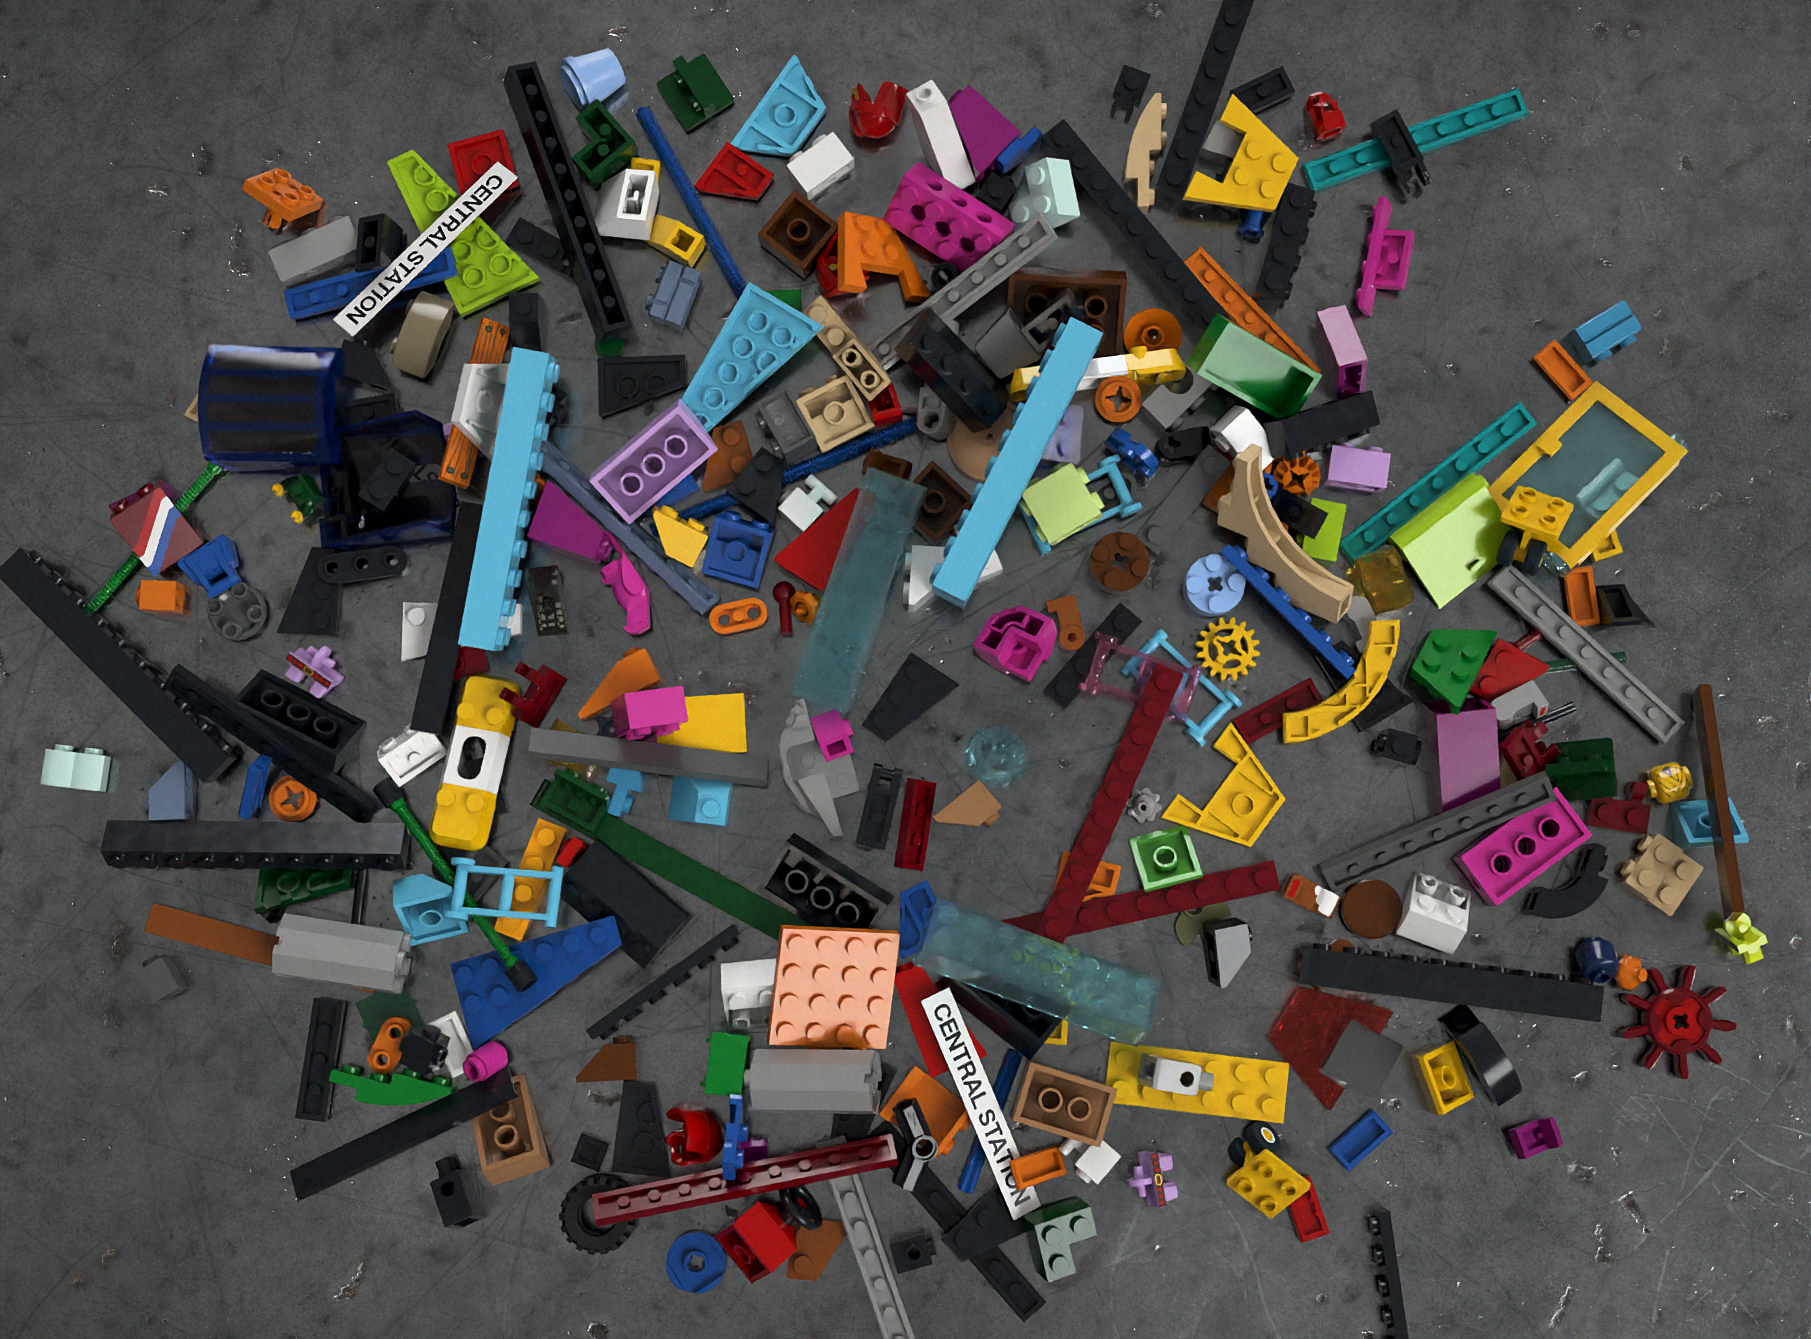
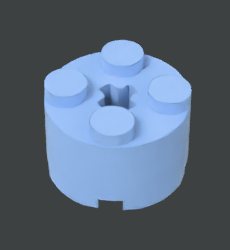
M1211 554L1202 557L1190 567L1183 578L1182 591L1185 603L1194 613L1200 616L1218 617L1225 615L1241 600L1245 589V577L1222 555ZM1216 581L1219 584L1217 586L1218 590L1209 591V582Z

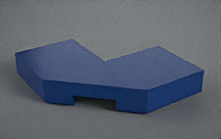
M1035 126L1021 140L1014 138L997 156L996 168L1004 174L1020 164L1040 144L1043 133Z

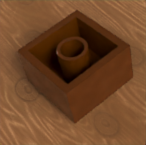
M793 190L757 235L759 244L805 279L816 266L819 254L826 248L833 235L838 231V223L796 190Z
M932 460L892 502V509L932 546H937L953 530V525L958 524L965 509L970 511L973 504L970 503L972 500L971 495Z

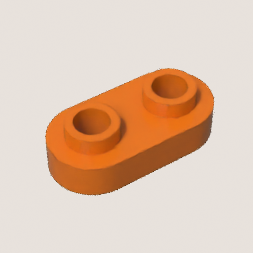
M747 598L716 606L710 612L709 623L716 633L728 635L762 626L767 620L768 610L760 599ZM750 609L758 610L757 618L751 619L748 617ZM721 616H729L730 622L727 625H721L719 623Z
M400 1015L392 1016L382 1025L368 1055V1064L374 1072L387 1074L393 1071L399 1064L402 1052L399 1051L400 1042L412 1027L411 1022L406 1017ZM393 1027L401 1031L400 1037H394L391 1034ZM380 1054L387 1057L388 1062L386 1064L379 1062L378 1056Z

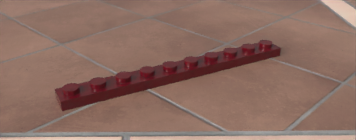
M1156 662L1034 936L1062 948L1184 674Z
M1274 860L1203 875L1202 878L1148 892L1140 889L1082 902L1067 937L1280 890ZM1045 911L983 924V934L1004 951L1046 942L1034 936Z
M892 1134L744 1163L743 1168H737L735 1180L723 1179V1170L720 1168L592 1194L595 1223L598 1227L898 1166Z

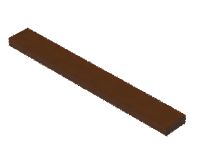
M1699 684L1692 694V702L1724 921L1733 922L1745 912L1712 689L1710 684Z

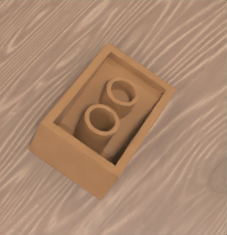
M1027 1060L1010 1117L1013 1121L1100 1148L1117 1088Z
M524 1073L513 1077L519 1097L472 1119L481 1170L492 1186L550 1167L545 1140Z

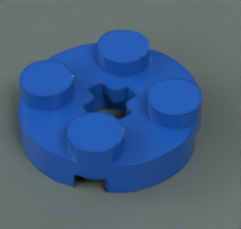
M1115 428L1104 442L1105 446L1113 453H1119L1123 457L1121 463L1133 473L1137 470L1141 475L1149 479L1160 467L1158 459L1141 442L1137 444L1130 440L1132 436L1130 433L1121 428Z
M691 1231L681 1235L673 1242L667 1254L666 1271L669 1279L678 1289L691 1293H705L713 1289L721 1281L727 1267L725 1250L712 1235L705 1231ZM695 1254L697 1257L702 1256L704 1258V1261L701 1263L703 1266L701 1270H698L697 1267L692 1269L689 1267L691 1255Z

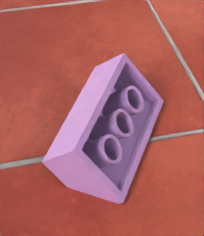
M679 398L591 473L589 482L621 517L630 524L715 453L718 448L700 420Z

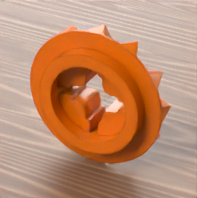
M1109 377L1099 385L1096 391L1095 404L1097 410L1105 419L1111 422L1120 423L1128 421L1140 409L1142 404L1141 390L1128 377ZM1119 386H1122V395L1132 401L1121 403L1118 412H1115V402L1110 401L1106 396L1116 395Z
M1303 455V457L1290 461H1285V458L1282 459L1275 467L1273 477L1278 483V487L1301 497L1306 494L1310 496L1311 492L1318 488L1321 473L1318 464L1312 458ZM1291 470L1298 476L1304 474L1302 476L1303 484L1298 483L1296 480L1291 482Z
M290 775L280 778L272 786L269 793V805L272 812L279 819L286 822L305 820L306 817L314 812L315 804L318 801L316 793ZM289 789L294 794L304 793L297 800L298 808L294 804L283 805L290 798Z

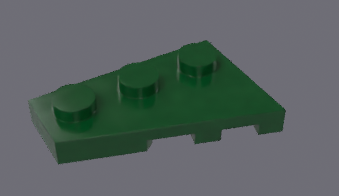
M260 868L254 911L256 914H260L350 888L352 869L326 871L315 868H306L304 870H293L291 868L265 870Z

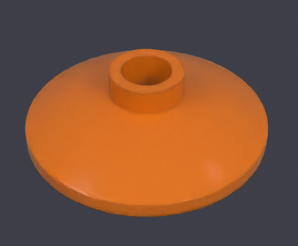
M1159 308L1144 309L1133 315L1127 322L1124 330L1125 347L1128 352L1129 349L1139 346H1146L1147 351L1176 349L1178 352L1182 343V328L1178 320L1168 311ZM1150 329H1156L1158 334L1150 336L1147 332Z

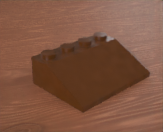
M1022 266L1008 277L1007 309L1010 307L1022 323L1069 287L1086 309V316L1081 322L1103 332L1093 359L1121 355L1127 288L1125 271ZM1052 343L1043 349L1044 352L1037 361H1042L1047 349L1054 350L1055 347L1052 346Z

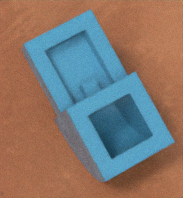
M610 768L606 781L617 786L607 813L622 818L623 813L628 814L632 806L634 797L630 796L631 790L643 794L644 777L642 771Z

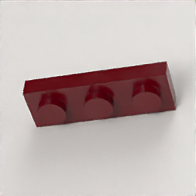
M1310 677L1232 719V722L1243 740L1249 745L1282 727V713L1303 710L1317 705L1324 700Z
M907 778L894 867L923 871L936 783Z

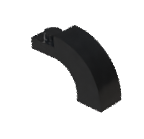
M1597 843L1588 844L1577 876L1565 888L1555 891L1545 887H1535L1525 915L1543 919H1558L1573 916L1590 907L1603 893L1609 879L1598 876V873L1604 870L1608 860V856L1605 855L1607 847Z
M1467 1005L1461 1006L1441 1019L1442 1025L1464 1052L1475 1069L1481 1085L1498 1107L1523 1092L1518 1075L1503 1049L1483 1021L1480 1022Z

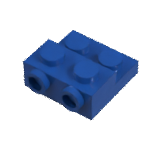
M724 510V513L719 512L714 518L701 573L758 588L765 561L769 555L775 528L769 527V524L760 518H753L752 522L741 519V513L737 511Z

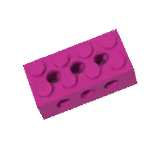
M919 161L904 174L882 219L944 261L955 265L961 272L967 270L1010 237L1016 224Z
M1552 787L1557 800L1498 824L1453 857L1454 861L1488 906H1498L1592 836L1591 832L1557 787ZM1544 822L1550 826V834L1548 836H1545L1542 832V824ZM1520 839L1524 840L1527 845L1524 854H1521L1518 850ZM1497 856L1503 862V868L1500 872L1494 868V860Z

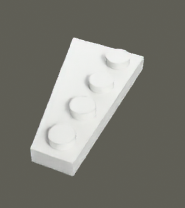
M403 602L402 662L427 655L438 603ZM516 604L514 616H509L507 628H511V637L522 634V604Z

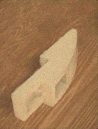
M1155 93L1139 118L1132 136L1124 170V186H1135V204L1144 215L1147 214L1149 205H1154L1155 195L1154 188H1149V177H1154L1155 161L1149 158H1159L1161 149H1166V131H1161V121H1166L1167 105L1166 103H1161V93Z
M820 295L802 312L824 326L816 335L834 355V360L869 401L873 400L892 382L864 341L824 296Z

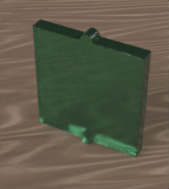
M405 982L401 994L377 992L355 1003L364 1022L362 1027L367 1028L373 1044L382 1025L392 1016L400 1015L406 1017L415 1028L424 1025L415 1006L417 1001L412 999ZM393 1027L391 1034L394 1037H399L401 1031Z

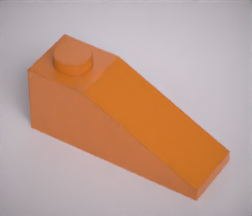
M634 647L622 654L624 658L617 661L579 711L578 716L580 720L586 721L612 708L611 702L624 693L645 691L663 682L649 652L645 648L640 650L639 647Z

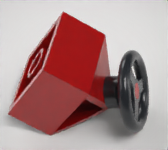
M802 1185L788 1188L791 1197L788 1194L787 1188L778 1190L782 1204L778 1207L760 1201L756 1202L737 1215L713 1236L751 1284L772 1273L797 1250L794 1225L796 1223L811 1231H816L822 1226L821 1211L814 1198ZM808 1215L813 1221H810L805 1216Z

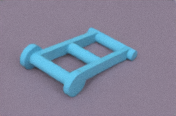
M1118 454L1100 461L1097 464L1099 469L1087 476L1092 481L1108 473L1121 504L1103 512L1104 516L1078 532L1118 513L1123 518L1143 508L1140 502L1135 504L1116 465L1121 460ZM1024 498L1019 500L1018 505L1041 555L1052 551L1051 544H1049L1048 540L1044 543L1041 541L1034 528L1038 526L1036 519L1033 515L1028 517L1023 510L1020 502Z
M1159 629L1122 667L1120 672L1127 679L1132 675L1146 687L1148 680L1137 669L1159 646L1186 669L1182 673L1184 675L1174 698L1193 678H1196L1220 701L1198 726L1172 702L1170 704L1169 710L1188 727L1185 730L1187 736L1198 746L1203 747L1206 743L1203 737L1232 706L1239 709L1242 702L1228 689L1225 688L1221 692L1165 640L1168 635L1162 629Z
M451 858V865L456 866L451 910L444 911L443 918L455 921H468V915L534 920L545 921L544 927L556 928L563 867L552 866L551 872L475 866L476 861L473 859ZM468 873L503 876L498 910L463 907ZM515 877L550 879L546 914L510 911Z

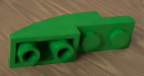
M342 1064V1068L338 1067L331 1070L329 1078L330 1082L357 1088L354 1101L386 1106L411 1105L435 1100L454 1093L457 1087L449 1084L450 1079L437 1075H432V1079L424 1078L419 1073L405 1067L403 1071L394 1072L391 1081H388L389 1075L371 1072L369 1076L359 1073V1067Z

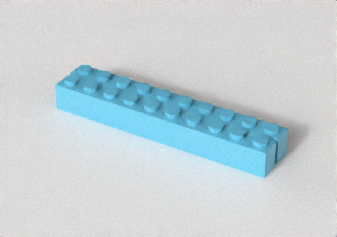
M1070 317L1067 324L1061 322L1053 338L1052 346L1055 347L1054 350L1047 349L1038 370L1041 373L1040 377L1033 376L1026 390L1025 398L1028 399L1026 404L1019 403L1012 417L1011 424L1014 425L1012 431L1009 429L1005 430L997 450L1000 452L999 456L993 455L985 469L984 477L987 478L985 483L979 482L971 496L972 500L970 503L973 504L971 510L965 509L958 521L956 530L960 531L956 538L951 536L944 548L943 557L946 559L943 565L937 562L930 575L929 583L932 584L933 594L964 609L1099 347L1103 332L1073 317Z
M513 347L458 640L459 645L491 651H503L504 645L508 646L510 641L511 628H507L509 616L513 617L515 614L517 600L513 599L515 587L519 588L522 578V570H519L518 566L520 558H525L527 551V541L523 539L525 529H530L533 512L529 511L531 499L535 500L538 492V482H534L536 470L541 471L544 453H540L541 443L547 440L549 433V424H546L545 421L547 412H552L555 395L551 394L553 382H558L560 365H556L557 360L549 353Z

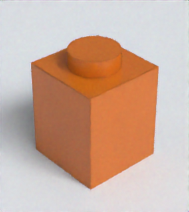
M141 580L140 587L136 590V603L139 605V610L147 613L183 614L185 585L177 581Z

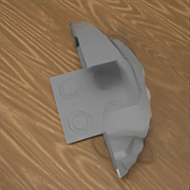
M802 697L797 701L796 706L791 709L790 715L786 719V728L780 736L778 749L783 780L796 808L819 818L833 837L842 836L843 832L833 798L860 791L851 756L849 753L826 762L819 743H816Z

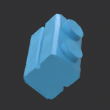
M1621 300L1573 329L1568 334V338L1577 349L1584 363L1587 364L1595 360L1598 364L1612 355L1610 349L1617 345H1620L1621 349L1636 341L1635 334L1642 330V326L1635 315L1632 314L1626 301Z

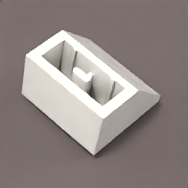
M625 169L602 183L594 218L600 236L650 240L660 192L655 171Z
M912 545V553H906L905 575H910V582H904L903 604H908V612H915L934 595L929 578L937 562L943 565L946 559L943 557L945 547Z
M1415 871L1402 904V916L1397 926L1396 934L1453 955L1467 932L1471 891Z
M776 958L721 963V991L728 1031L768 1027Z

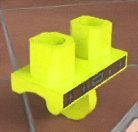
M1745 913L1736 921H1724V929L1717 928L1714 930L1716 938L1728 946L1731 954L1740 955L1745 964H1751L1763 959L1760 946L1768 943L1766 935L1751 926V920Z

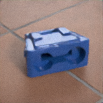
M224 534L219 535L177 561V565L193 583L206 588L205 591L211 599L242 581L236 570L239 562L235 543ZM224 574H227L226 577L222 578L221 580L217 581L216 583L213 582L214 580L218 579L219 577L223 576Z

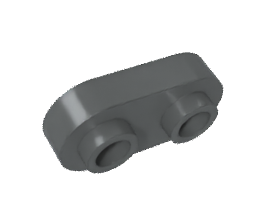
M1120 472L1133 498L1137 490V482L1131 474ZM1109 477L1089 488L1091 494L1096 491L1105 506L1100 509L1102 513L1121 504Z

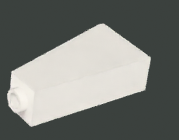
M933 80L906 93L923 155L934 172L960 189L975 183V177L947 101Z

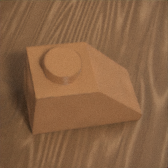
M978 780L936 814L933 819L936 823L979 827L984 823L988 827L1000 817L997 811L1002 806L984 784Z

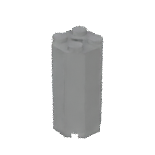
M284 913L277 929L276 936L280 938L278 945H274L272 953V973L276 976L401 994L404 984V976L402 975L407 976L410 970L411 958L406 957V952L410 951L412 934Z
M755 1049L751 1051V1068L745 1069L744 1085L749 1087L750 1091L748 1097L749 1111L877 1114L881 1101V1090H878V1082H882L880 1055L875 1050Z

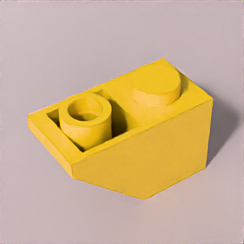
M658 214L653 221L650 240H643L684 266L691 268L706 247L704 236L677 220Z
M654 505L652 514L665 554L693 567L709 537L707 531L704 530L705 525L693 518H689L686 521L678 517L679 512L667 505H663L661 508Z

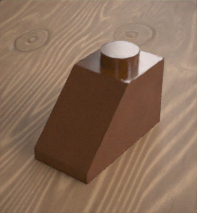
M631 1036L613 1037V1043L605 1044L576 1076V1083L635 1080L640 1078L639 1041L631 1042Z

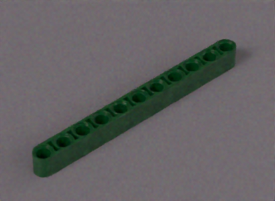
M547 779L542 781L530 803L534 808L594 841L600 838L616 853L779 941L780 925L813 926L607 812L604 814L595 832L591 834L540 806L541 800L552 784Z

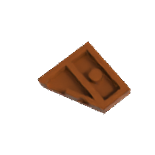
M742 420L713 429L712 440L718 450L707 460L702 486L704 493L730 486L753 458Z
M822 1219V1226L816 1231L808 1230L798 1223L794 1225L797 1250L788 1257L786 1278L817 1281L846 1235L842 1220Z

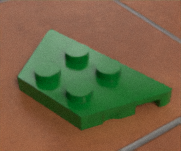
M1432 629L1412 666L1410 676L1419 684L1424 685L1428 692L1436 699L1441 696L1450 704L1449 711L1458 715L1495 642L1497 631Z

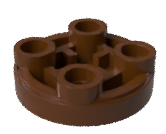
M1377 879L1362 880L1352 885L1343 894L1341 899L1342 919L1348 929L1356 936L1367 939L1382 938L1390 934L1400 922L1402 916L1400 897L1395 889L1384 881Z

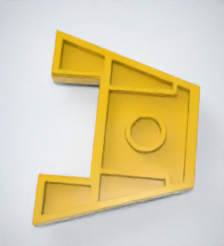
M1232 94L1220 117L1219 123L1243 134L1244 137L1224 180L1220 183L1196 171L1182 200L1272 213L1277 207L1299 158Z
M1229 723L1212 747L1236 764L1202 811L1180 794H1177L1160 818L1251 847L1286 799L1232 723Z

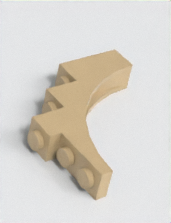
M1251 443L1243 452H1239L1234 459L1233 468L1235 469V476L1230 485V491L1227 495H1222L1217 503L1216 510L1219 512L1217 525L1246 536L1244 547L1247 548L1246 554L1249 556L1246 561L1273 572L1272 583L1275 584L1274 589L1278 586L1282 588L1291 598L1288 601L1289 604L1300 607L1336 624L1350 608L1354 585L1333 575L1316 563L1296 544L1283 527L1271 505L1265 488L1262 472V447Z

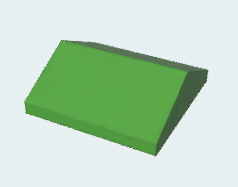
M1179 825L1129 839L1137 874L1145 892L1203 877L1186 826Z

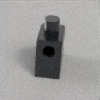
M451 1157L435 1162L434 1166L439 1178L430 1182V1186L444 1227L459 1230L486 1218L485 1211L469 1174L465 1171L456 1170ZM455 1185V1191L452 1194V1188Z

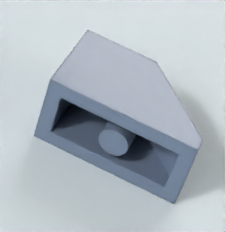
M180 759L148 790V797L145 799L144 808L146 815H149L150 821L193 820V772Z

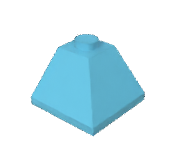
M674 776L668 820L727 827L733 783Z
M424 874L393 880V906L404 932L412 934L411 946L468 933L469 928L466 921L443 918L444 911L451 910L452 887Z

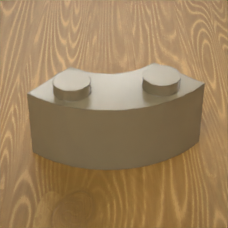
M421 291L415 300L411 299L408 302L405 310L406 319L399 337L394 338L390 347V354H393L392 367L425 378L436 364L441 343L451 326L454 302L425 291Z

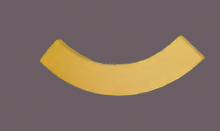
M1400 620L1368 621L1366 644L1362 657L1355 669L1356 671L1337 692L1326 700L1303 710L1282 713L1283 743L1301 742L1320 737L1349 722L1371 702L1385 682L1393 658H1395L1399 640Z

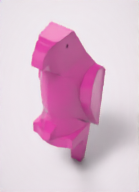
M605 530L620 554L621 559L614 560L601 568L600 574L602 579L600 581L605 585H611L616 601L627 611V626L623 628L631 635L641 634L651 628L650 589L613 534Z

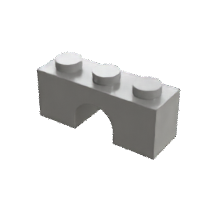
M1188 359L1184 364L1186 367L1185 375L1190 382L1189 391L1183 394H1175L1161 384L1140 406L1139 411L1162 434L1169 428L1175 431L1186 420L1183 415L1190 408L1195 411L1204 403L1206 398L1203 395L1210 388L1215 392L1220 387L1186 365Z

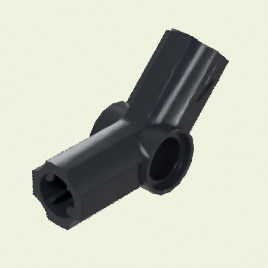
M911 1098L898 1102L892 1108L905 1139V1148L891 1181L902 1189L917 1192L929 1161L937 1154L938 1144L930 1132L918 1100ZM927 1139V1143L922 1149H915L916 1144L920 1140Z

